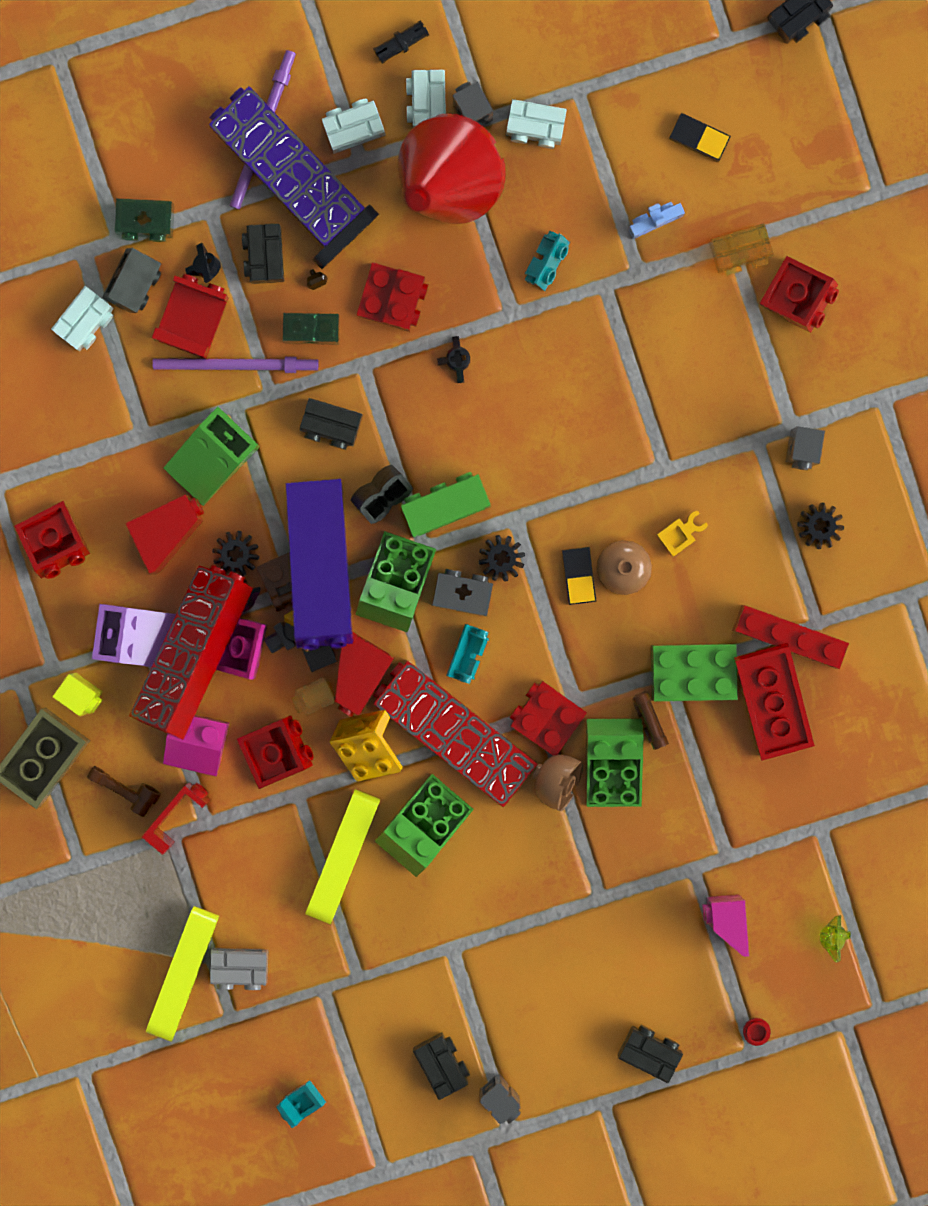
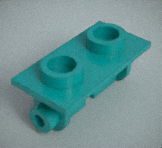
M549 231L548 235L544 234L536 251L544 257L542 260L533 257L525 272V275H527L525 281L533 285L536 284L543 291H546L548 285L554 281L556 269L560 261L567 256L570 242L562 234H556L552 231Z
M465 624L446 676L470 684L471 679H475L480 663L475 658L476 655H483L487 641H489V638H487L489 632Z

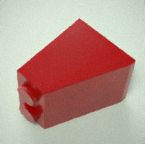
M185 494L125 523L149 574L161 572L203 522L200 515L204 514V510L199 500L195 497L192 498Z
M352 632L353 644H347L341 648L335 702L340 704L337 709L350 717L354 713L358 716L361 714L395 658Z

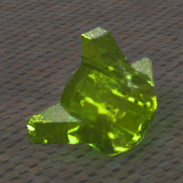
M837 915L822 929L820 942L834 962L841 961V949L845 944V940L851 938V931H845L841 927V915Z

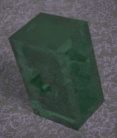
M116 199L115 233L122 236V240L138 241V236L149 237V241L166 242V238H173L174 204L172 201ZM144 215H147L151 222L146 223V226L143 227L138 220H143Z
M283 313V342L285 344L340 345L339 314Z

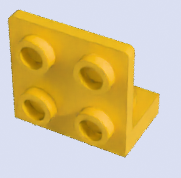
M385 709L339 720L331 737L330 744L356 781L399 773L403 768L382 737L390 719Z

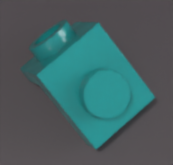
M309 1080L289 1093L276 1107L281 1117L287 1121L291 1128H294L304 1118L321 1108L326 1101Z

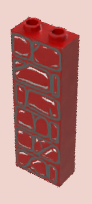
M211 565L210 569L198 566L129 714L130 717L184 740L253 590L252 587L244 583L245 578L231 571L229 575H226L225 570Z
M407 661L405 665L399 662L390 673L394 679L388 686L383 683L373 695L377 699L374 705L380 710L385 709L392 720L504 808L538 763L410 661Z

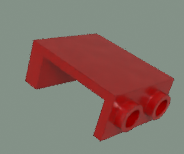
M183 273L182 278L174 276L173 281L175 284L160 325L158 328L155 327L152 338L155 341L206 359L229 297L223 293L224 288L209 283L208 287L197 284L199 279Z
M190 782L186 784L144 833L142 838L164 855L173 846L175 841L159 828L186 795L203 808L211 800L207 797L209 792L197 782L195 784Z

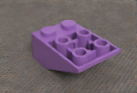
M99 604L92 659L152 667L176 614Z

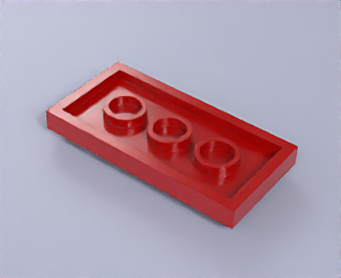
M785 643L735 657L734 660L761 761L814 747L789 644Z

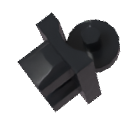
M284 622L273 626L276 632L263 639L271 653H275L283 647L291 650L297 646L294 627L288 623L284 624Z

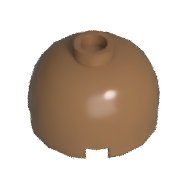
M621 540L611 543L602 551L598 558L597 573L599 580L606 589L615 594L629 595L636 593L646 586L651 577L652 563L650 556L641 545L633 541Z
M554 755L548 758L543 765L539 763L534 770L533 779L536 780L535 790L541 802L552 809L563 811L573 797V794L570 792L574 784L578 787L583 772V763L567 755Z

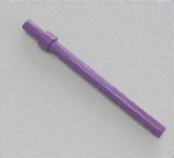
M289 50L285 51L280 68L274 73L272 79L274 84L266 103L274 112L278 106L284 86H288L291 78L289 73L296 53ZM245 164L229 205L239 210L253 174Z
M286 356L285 359L153 358V369L285 370V373H296L297 370H318L319 361L318 359H297V357Z

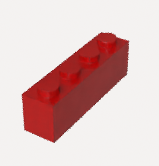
M741 605L732 630L772 646L788 643L792 653L836 669H840L849 645L848 642L746 605Z

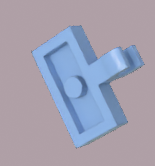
M669 202L661 207L657 203L648 207L650 217L646 213L633 219V225L628 230L632 239H635L683 217L685 214L681 203L673 205L672 202Z

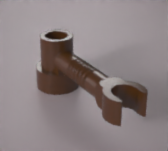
M96 766L87 775V778L113 790V792L133 803L130 809L142 817H145L151 805L156 804L161 795L158 790L145 783L141 784L136 793L111 778L110 775Z

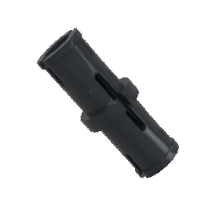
M420 20L401 33L399 31L395 32L393 38L373 48L380 62L383 64L398 53L409 51L408 47L428 37L429 33L426 27L423 26V22Z

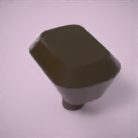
M314 269L310 270L311 276L307 278V287L309 289L315 290L327 283L328 278L322 272L316 273Z

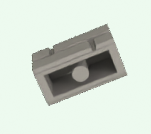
M212 949L210 984H217V989L229 990L233 989V985H244L245 990H261V985L266 986L268 981V950Z

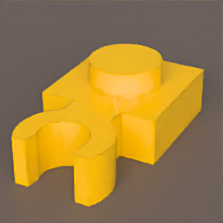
M698 511L692 512L688 516L687 523L683 524L680 518H678L657 534L672 557L696 541L691 535L693 532H701L707 528V522L700 527L694 525V517L700 514Z

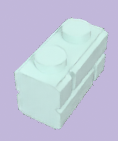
M413 70L412 78H406L407 95H412V106H407V123H413L414 128L423 120L436 117L438 114H446L445 70Z
M362 99L352 103L353 108L342 112L341 108H336L326 113V118H323L322 122L334 154L385 136V130L374 101L368 102L367 99Z
M512 99L506 136H511V141L526 144L527 140L539 141L538 146L553 149L555 145L561 144L567 109Z
M84 286L51 330L78 351H81L82 348L87 350L96 340L94 333L100 326L105 328L112 320L114 315L111 312L114 308L88 287Z

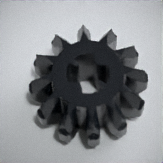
M825 503L819 504L818 511L813 504L809 505L808 508L811 515L802 511L800 515L806 519V522L800 521L796 524L798 527H805L806 530L800 532L798 536L800 538L806 535L809 536L805 542L807 546H810L816 540L815 548L818 550L822 548L823 541L827 548L832 547L830 537L839 541L841 537L835 533V530H844L843 525H836L835 522L843 518L842 515L832 516L836 509L834 506H831L825 512ZM817 519L820 522H826L827 527L823 528L826 530L824 533L821 530L816 531L814 529V525L818 524L815 522Z
M237 531L235 540L231 532H226L228 542L226 543L221 538L217 539L218 544L223 546L222 550L213 548V553L221 554V557L216 558L213 562L214 564L224 562L225 564L221 569L225 571L231 567L230 571L236 573L237 568H239L241 576L244 577L247 575L244 568L245 565L251 570L256 568L249 560H259V555L251 554V551L258 549L259 546L258 544H253L248 547L249 542L252 540L251 535L246 536L242 542V531ZM236 546H239L241 548L239 551L243 552V557L238 558L237 562H233V557H229V552L234 551Z
M497 535L495 538L497 546L494 547L493 543L487 540L485 543L491 551L489 552L485 549H480L479 551L482 555L488 556V559L479 560V565L489 563L490 566L483 573L486 575L492 569L495 570L492 576L494 581L497 580L499 572H502L503 581H508L506 572L508 570L512 576L517 577L518 573L512 567L514 565L519 568L524 567V564L517 562L516 558L525 557V553L515 554L514 552L521 544L517 542L512 548L509 547L512 539L510 536H507L504 545L501 544L500 535ZM501 551L507 552L508 555L506 557H510L509 563H503L502 566H498L496 564L498 560L494 561V555L500 554Z

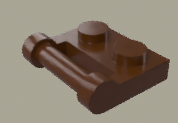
M290 552L257 566L276 611L285 609V605L293 602L292 590L279 596L276 588L292 582Z
M643 691L636 694L632 698L634 701L633 705L638 717L644 718L647 727L643 729L653 750L668 745L669 742L662 730L648 692Z

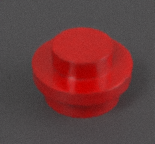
M752 1018L745 1023L743 1036L749 1044L760 1046L765 1044L770 1038L771 1029L765 1020Z

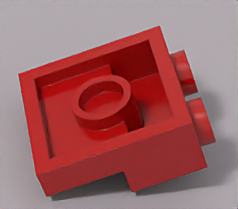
M786 256L759 304L784 317L788 322L811 333L814 327L818 329L825 319L823 311L827 304H833L837 299L839 290L836 288L838 284L834 278Z
M372 262L357 316L410 332L411 325L417 326L421 311L416 310L419 299H425L429 284L424 283V276Z
M64 501L14 526L34 571L41 579L44 577L46 579L57 577L61 573V568L69 564L71 566L80 565L85 561V556L90 554L83 536L76 527Z
M541 681L539 685L534 682L525 695L529 700L524 707L518 705L511 714L510 719L513 722L510 726L552 756L558 755L587 712L544 681Z
M291 715L237 738L258 789L313 766L311 762L314 758L313 751L308 745H304L300 736L303 732L302 726L298 720H293Z

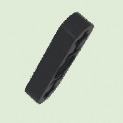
M369 204L312 260L321 269L326 267L379 213Z

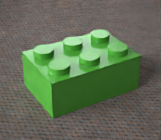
M469 472L457 477L456 484L447 487L444 482L430 488L431 494L421 497L420 493L405 498L406 504L401 505L413 537L416 538L490 508L491 504L479 474L473 476Z
M736 644L651 645L652 701L737 700V668L734 660L737 657Z

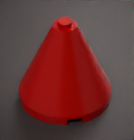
M438 114L436 117L423 120L416 125L405 137L398 156V173L407 206L413 211L448 224L472 222L486 214L500 198L506 178L504 158L499 156L494 145L496 143L494 137L478 122L458 114Z

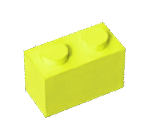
M78 673L68 674L53 695V698L77 715L83 716L91 714V712L94 713L103 701L100 698L103 691Z

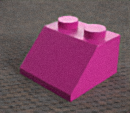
M239 618L216 670L251 680L256 679L264 644L263 639L266 637L268 625Z
M195 715L184 740L167 734L163 764L217 777L229 723Z
M740 895L707 897V904L702 905L703 920L743 957L749 956L745 900Z

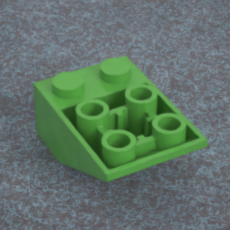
M217 407L198 426L164 466V469L204 506L260 446L222 409Z
M384 531L361 594L356 615L408 633L436 549Z
M642 719L586 720L587 807H642L644 742Z
M431 774L374 842L417 877L427 868L474 809L436 776Z

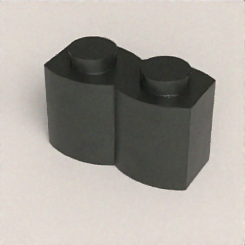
M388 465L377 472L371 483L361 486L353 494L350 501L373 524L382 520L389 513L392 506L404 501L410 495L413 487L393 465Z

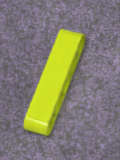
M354 790L305 915L331 925L381 799L359 790Z
M193 906L146 1029L147 1033L172 1042L217 925L219 915Z

